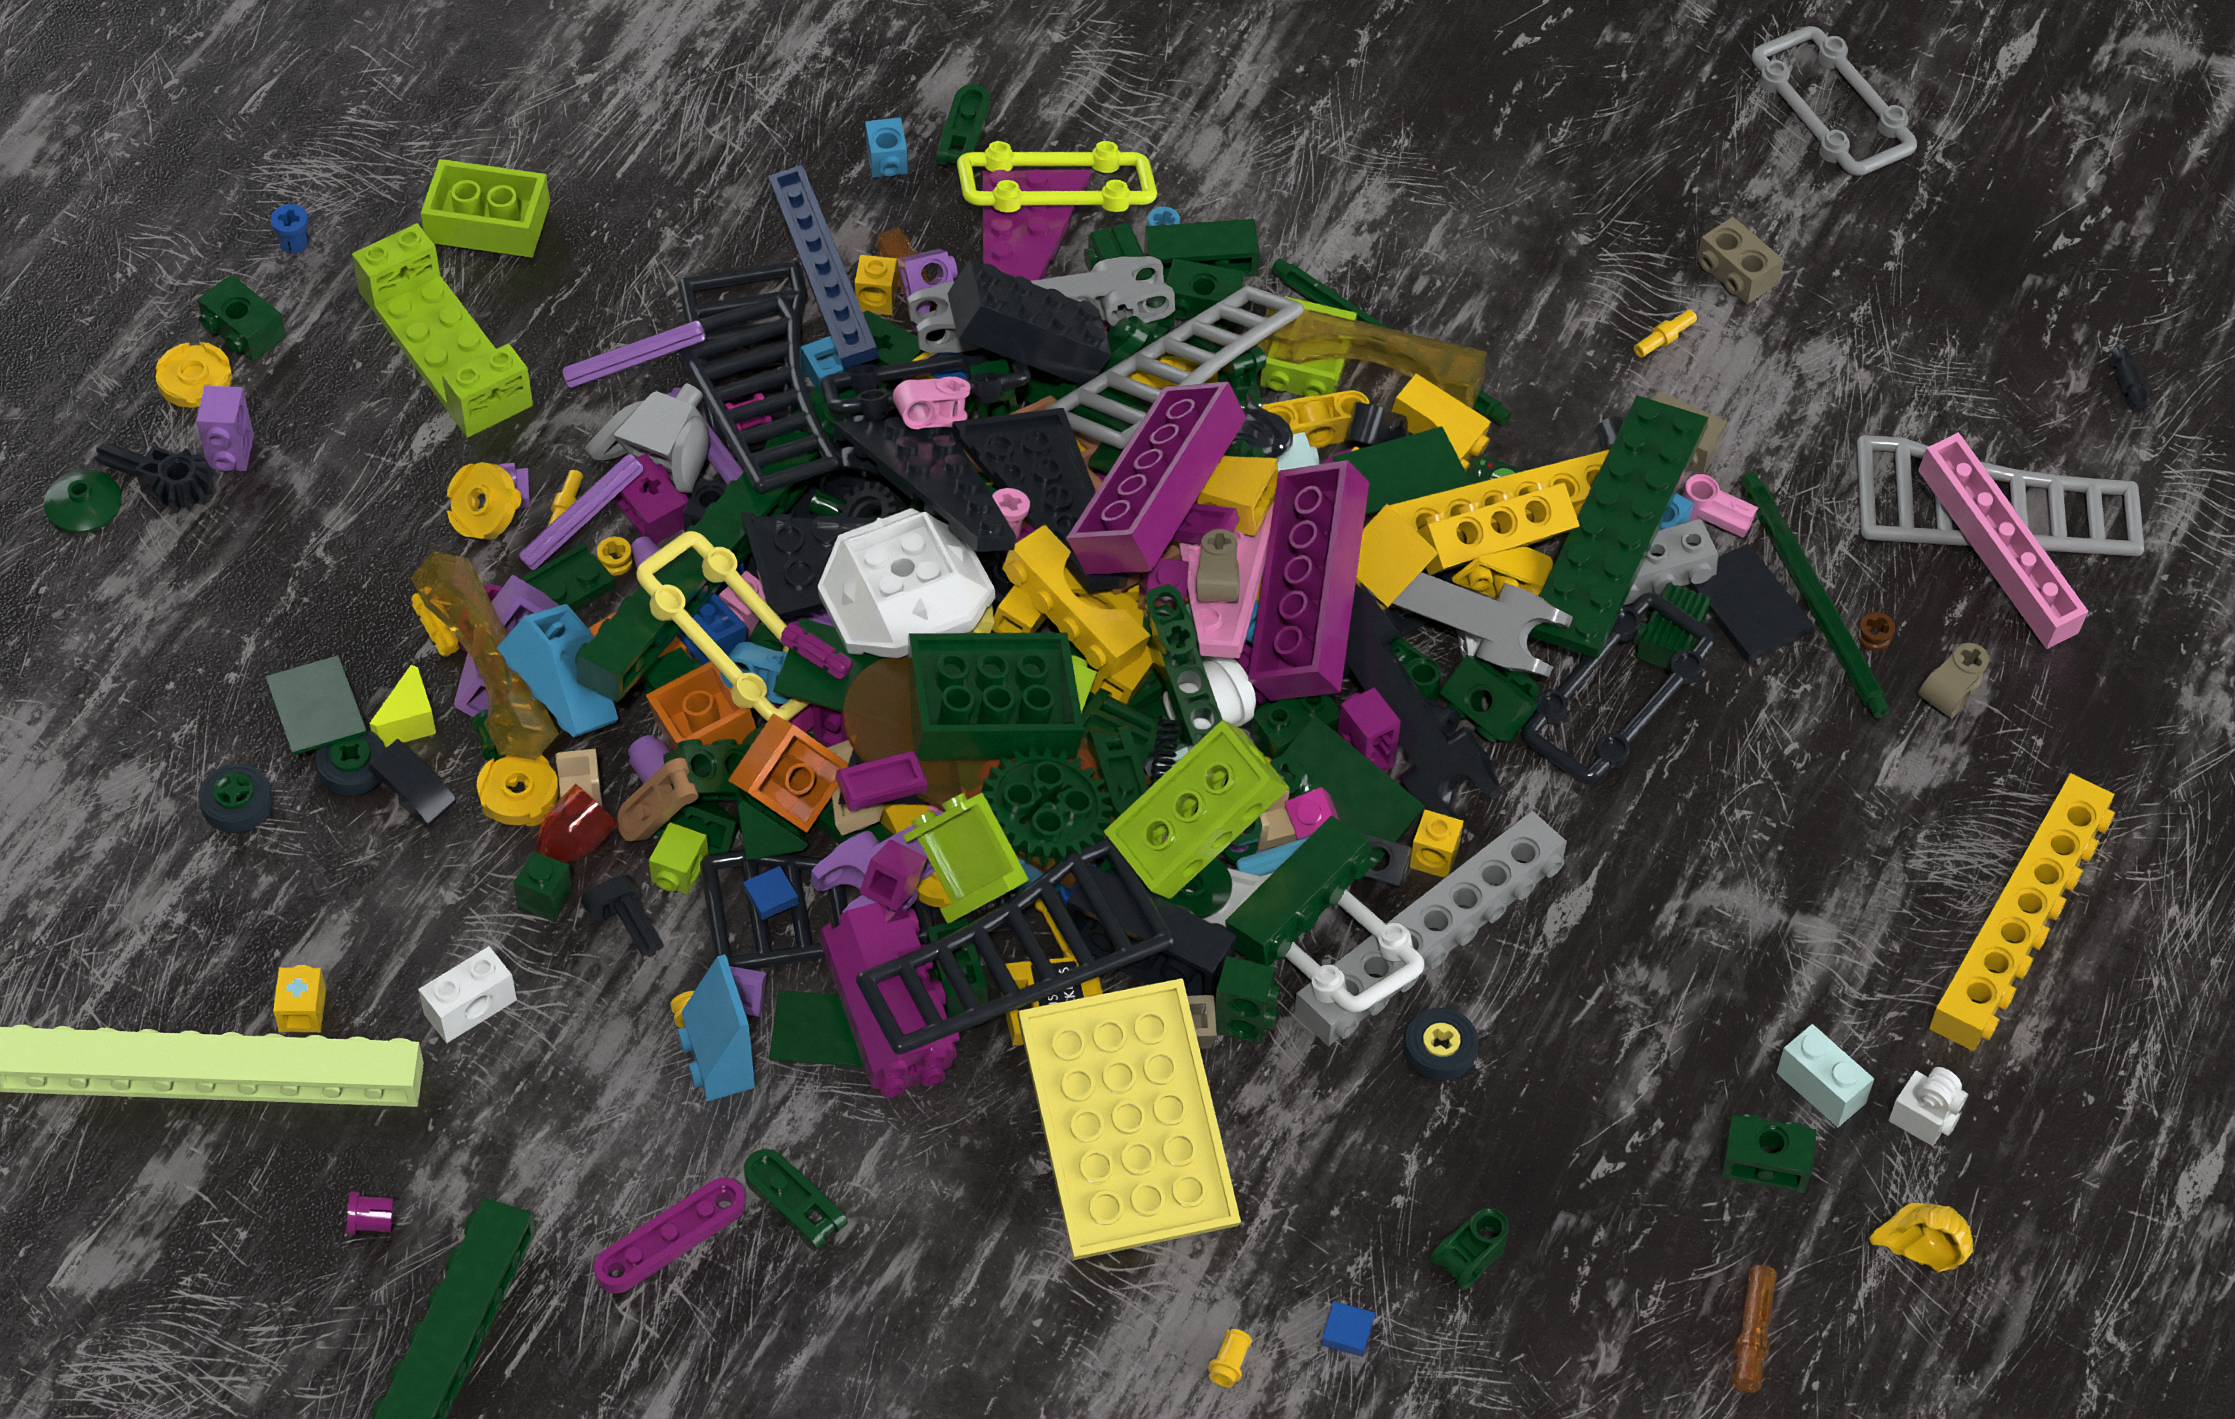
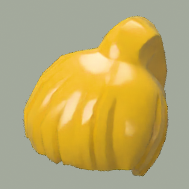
M1910 1203L1906 1205L1889 1221L1877 1228L1869 1238L1872 1245L1887 1247L1892 1253L1903 1255L1914 1262H1918L1920 1265H1928L1936 1272L1956 1269L1973 1252V1238L1967 1221L1952 1207L1936 1204Z

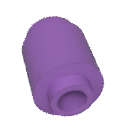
M646 735L637 739L628 750V755L630 756L629 763L643 784L664 765L663 755L670 752L662 740L656 739L652 735Z

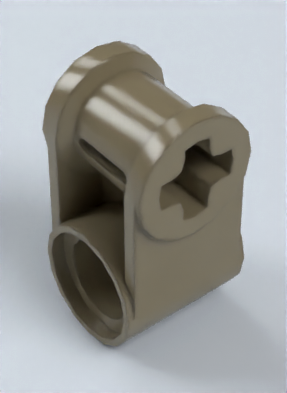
M1215 529L1207 532L1202 538L1200 566L1197 568L1198 602L1239 601L1238 545L1236 536L1229 530Z
M1975 643L1960 645L1940 667L1936 668L1922 685L1918 696L1948 717L1953 718L1962 709L1971 695L1980 687L1983 680L1982 673L1989 664L1987 651Z

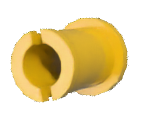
M1238 1329L1226 1330L1216 1359L1211 1360L1208 1365L1209 1378L1216 1385L1230 1388L1234 1383L1240 1381L1242 1377L1240 1367L1252 1343V1339L1247 1333Z

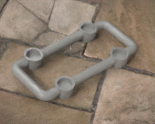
M1807 26L1756 47L1752 53V61L1761 72V87L1768 92L1779 93L1821 142L1819 153L1824 160L1831 163H1839L1847 173L1861 176L1910 156L1916 150L1917 140L1907 128L1908 115L1905 109L1898 105L1888 106L1848 61V47L1842 38L1838 36L1828 37L1821 29ZM1808 40L1813 41L1819 48V62L1827 68H1837L1880 118L1878 123L1880 133L1889 138H1897L1902 144L1862 161H1855L1848 153L1850 141L1847 135L1840 130L1830 131L1788 83L1790 71L1787 65L1779 60L1769 61L1767 57Z

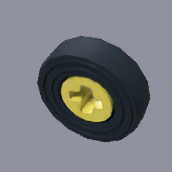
M1431 1008L1419 1013L1409 1023L1404 1035V1053L1410 1066L1420 1075L1433 1080H1452L1462 1076L1472 1067L1479 1049L1478 1034L1472 1022L1460 1012L1449 1008ZM1438 1038L1441 1041L1448 1039V1049H1445L1442 1045L1434 1047V1039Z

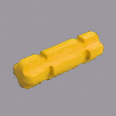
M422 590L420 593H415L411 597L412 606L417 615L421 616L420 620L431 640L436 643L435 647L439 654L447 657L451 653H456L459 650L458 639L454 632L450 630L451 627L441 609L434 603L435 599L431 592Z

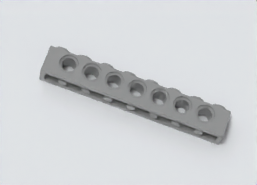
M1531 811L1386 923V925L1399 923L1408 929L1411 933L1413 948L1424 959L1422 973L1429 967L1435 969L1444 962L1453 948L1459 944L1461 946L1468 944L1474 938L1478 929L1485 923L1497 921L1504 914L1507 906L1513 901L1525 899L1545 876L1551 878L1557 874L1565 862L1563 858L1567 841L1534 811ZM1516 860H1522V861H1525V862H1527V863H1520V862H1517ZM1487 883H1496L1498 886H1492ZM1458 905H1465L1470 908L1465 909L1459 907ZM1428 928H1437L1441 931H1432ZM1372 934L1333 965L1342 971L1347 990L1353 996H1356L1405 966L1406 963L1402 960L1389 961L1383 958L1380 953L1378 939ZM1369 974H1379L1382 977L1374 978L1369 976ZM1419 976L1368 1009L1356 1013L1346 1011L1336 1002L1323 1003L1318 1001L1314 996L1311 981L1297 992L1294 1014L1327 1046H1330L1339 1038H1348L1357 1029L1359 1022L1369 1014L1374 1016L1380 1013L1392 996L1399 991L1406 992L1417 982Z

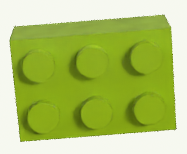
M439 159L421 210L423 231L433 244L533 258L550 206L547 175Z

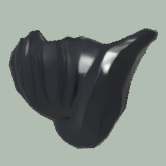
M1247 394L1245 396L1244 410L1247 418L1230 446L1242 438L1252 448H1260L1267 458L1277 459L1278 463L1279 458L1293 445L1294 435L1291 427L1281 416L1260 407L1255 402L1253 396Z

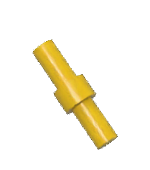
M1688 309L1671 321H1663L1653 328L1651 335L1634 345L1635 354L1643 358L1659 346L1666 347L1678 338V333L1697 321L1696 314L1691 309Z
M577 470L569 471L562 491L556 494L552 503L551 511L553 514L548 526L577 501L575 497L584 477L581 472Z

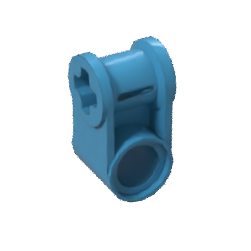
M742 642L733 648L728 657L743 673H754L764 680L767 686L765 697L770 702L785 704L792 698L773 692L788 652L775 651L751 642ZM737 662L745 664L749 670L742 669ZM720 672V676L722 678L723 683L727 687L732 689L733 685L731 684V682Z

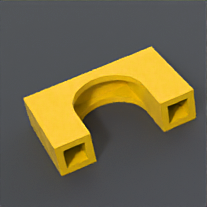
M1417 373L1395 399L1391 412L1406 416L1408 421L1407 430L1412 434L1441 426L1444 428L1465 471L1470 467L1468 462L1473 455L1478 457L1479 454H1482L1490 442V438L1486 436L1491 424L1490 420ZM1355 446L1352 449V451L1358 450L1359 448ZM1378 513L1367 515V517L1372 520Z
M1065 566L1066 582L1071 591L1080 600L1101 609L1124 607L1142 626L1146 609H1139L1138 602L1133 597L1122 592L1114 594L1110 590L1088 592ZM1014 585L997 607L992 630L996 633H1035L1048 617L1036 609L1031 598L1019 586ZM1148 644L1140 658L1109 679H1106L1098 670L1090 691L1096 694L1099 688H1103L1111 692L1113 698L1129 704L1155 668Z

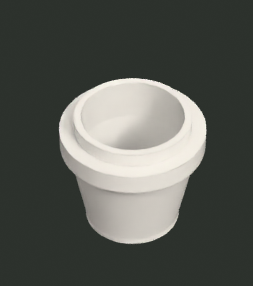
M1202 656L1201 660L1222 719L1237 727L1249 722L1254 716L1256 696L1252 683L1248 681V675L1234 658ZM1183 682L1178 685L1186 693L1198 691V687L1191 682ZM1166 691L1163 696L1166 712L1170 720L1177 721L1168 692ZM1196 718L1191 721L1197 729L1203 730L1211 727L1210 722L1204 718ZM1180 726L1175 727L1176 729H1179L1180 733L1182 734Z

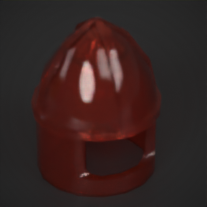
M575 783L552 808L549 807L547 809L548 813L540 826L536 853L564 863L579 861L590 853H595L597 851L596 848L619 823Z

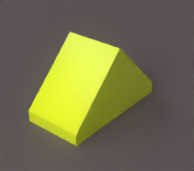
M410 665L370 722L371 731L384 742L385 748L397 738L404 743L436 734L432 710L419 669L416 666Z

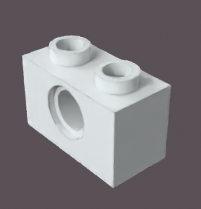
M490 946L418 989L424 1015L446 1043L517 1000L512 974Z

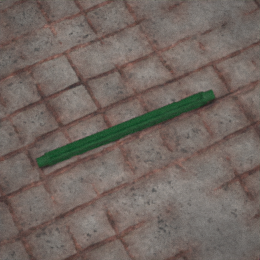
M1281 258L1275 261L1271 271L1281 278V282L1289 285L1316 304L1357 313L1355 327L1357 332L1488 420H1493L1501 426L1508 423L1512 413L1502 407L1500 401L1494 399L1298 268L1294 263L1289 264Z
M1755 472L1744 475L1741 483L1745 488V496L1750 504L1758 507L1756 514L1766 528L1767 534L1801 594L1804 595L1808 602L1810 610L1843 668L1846 669L1864 706L1870 708L1875 718L1886 716L1890 712V707L1885 700L1886 694L1879 685L1789 525L1782 517L1766 484L1759 480Z

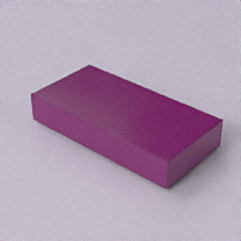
M914 750L839 769L836 771L835 777L849 811L926 792L928 786Z

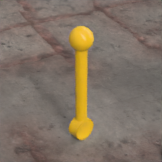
M1039 897L1035 900V908L1044 914L1063 951L1064 958L1074 957L1042 899Z

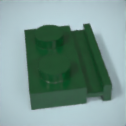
M584 543L521 578L524 582L545 593L559 606L567 604L573 612L616 588L615 578L594 554L591 555Z

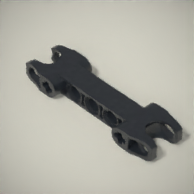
M1356 579L1343 678L1353 671L1365 691L1375 687L1400 719L1399 742L1414 763L1400 774L1401 780L1410 794L1426 806V810L1458 819L1451 805V796L1454 789L1460 783L1466 780H1473L1477 787L1493 800L1503 793L1493 770L1491 759L1466 727L1460 728L1450 736L1388 644L1402 633L1400 625L1388 607L1379 602Z

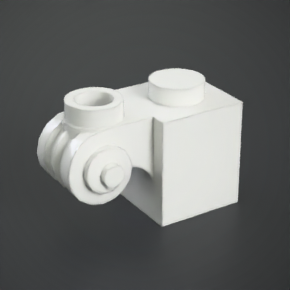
M1935 1067L1930 1073L1929 1078L1915 1071L1896 1099L1889 1122L1934 1146L1941 1133L1947 1136L1951 1134L1961 1114H1959V1111L1965 1103L1968 1093L1961 1090L1962 1084L1959 1078L1950 1070Z

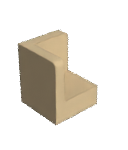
M596 749L557 753L556 764L559 776L562 813L602 809Z
M1289 789L1260 815L1262 831L1257 845L1258 851L1297 840V835L1284 803L1288 801Z

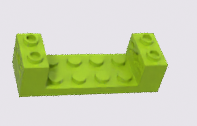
M418 223L352 253L359 293L467 438L533 406L527 366L509 343L496 349L440 276L436 247Z

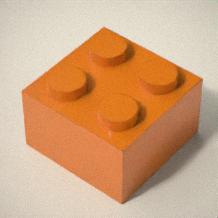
M711 661L646 695L655 722L673 750L678 748V742L691 739H700L702 745H712L713 742L718 740L735 739L736 745H741L747 735L756 729L751 710L749 708L742 709L733 702L731 688L723 683L719 669Z
M773 713L728 781L807 833L839 786L835 778L836 771L847 768L848 762L792 723Z

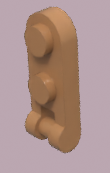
M677 758L665 763L622 804L618 812L617 824L620 834L626 841L647 840L684 805L694 802L699 797L695 784L690 783L688 780L689 768L686 759Z

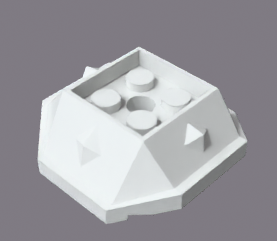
M912 508L884 519L877 518L873 523L838 535L818 584V592L847 652L861 655L866 652L881 657L900 658L908 655L909 633H967L972 631L982 618L986 608L996 598L994 586L974 549L948 529L949 525L937 520L927 512H919Z

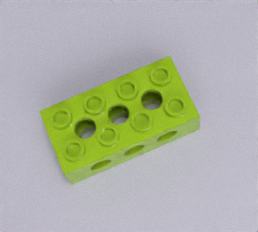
M1222 720L1106 828L1104 832L1150 891L1171 899L1289 789V786L1241 728Z

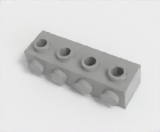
M1702 519L1658 531L1624 605L1633 603L1644 593L1662 594L1666 584L1672 582L1674 586L1679 585L1681 587L1690 584V582L1694 584L1703 583L1710 579L1711 576L1716 575L1718 552Z

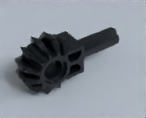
M108 442L99 443L96 447L94 459L98 463L136 476L141 492L152 496L161 509L169 507L175 514L180 508L185 507L191 512L192 505L195 503L205 505V496L213 494V472L200 453L191 455L188 449L185 448L180 454H175L171 449L168 451L153 445L146 456Z

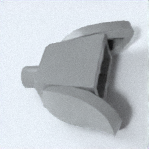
M687 383L684 384L675 398L658 391L653 392L644 401L628 405L614 415L587 444L585 451L594 460L613 459L626 453L637 458L647 453L656 465L660 463L666 471L672 473L678 492L692 493L709 448L707 423L696 409L703 398V394L696 387Z

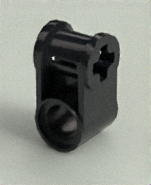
M1355 401L1346 438L1372 445L1405 437L1408 421L1405 415L1390 412L1386 408Z

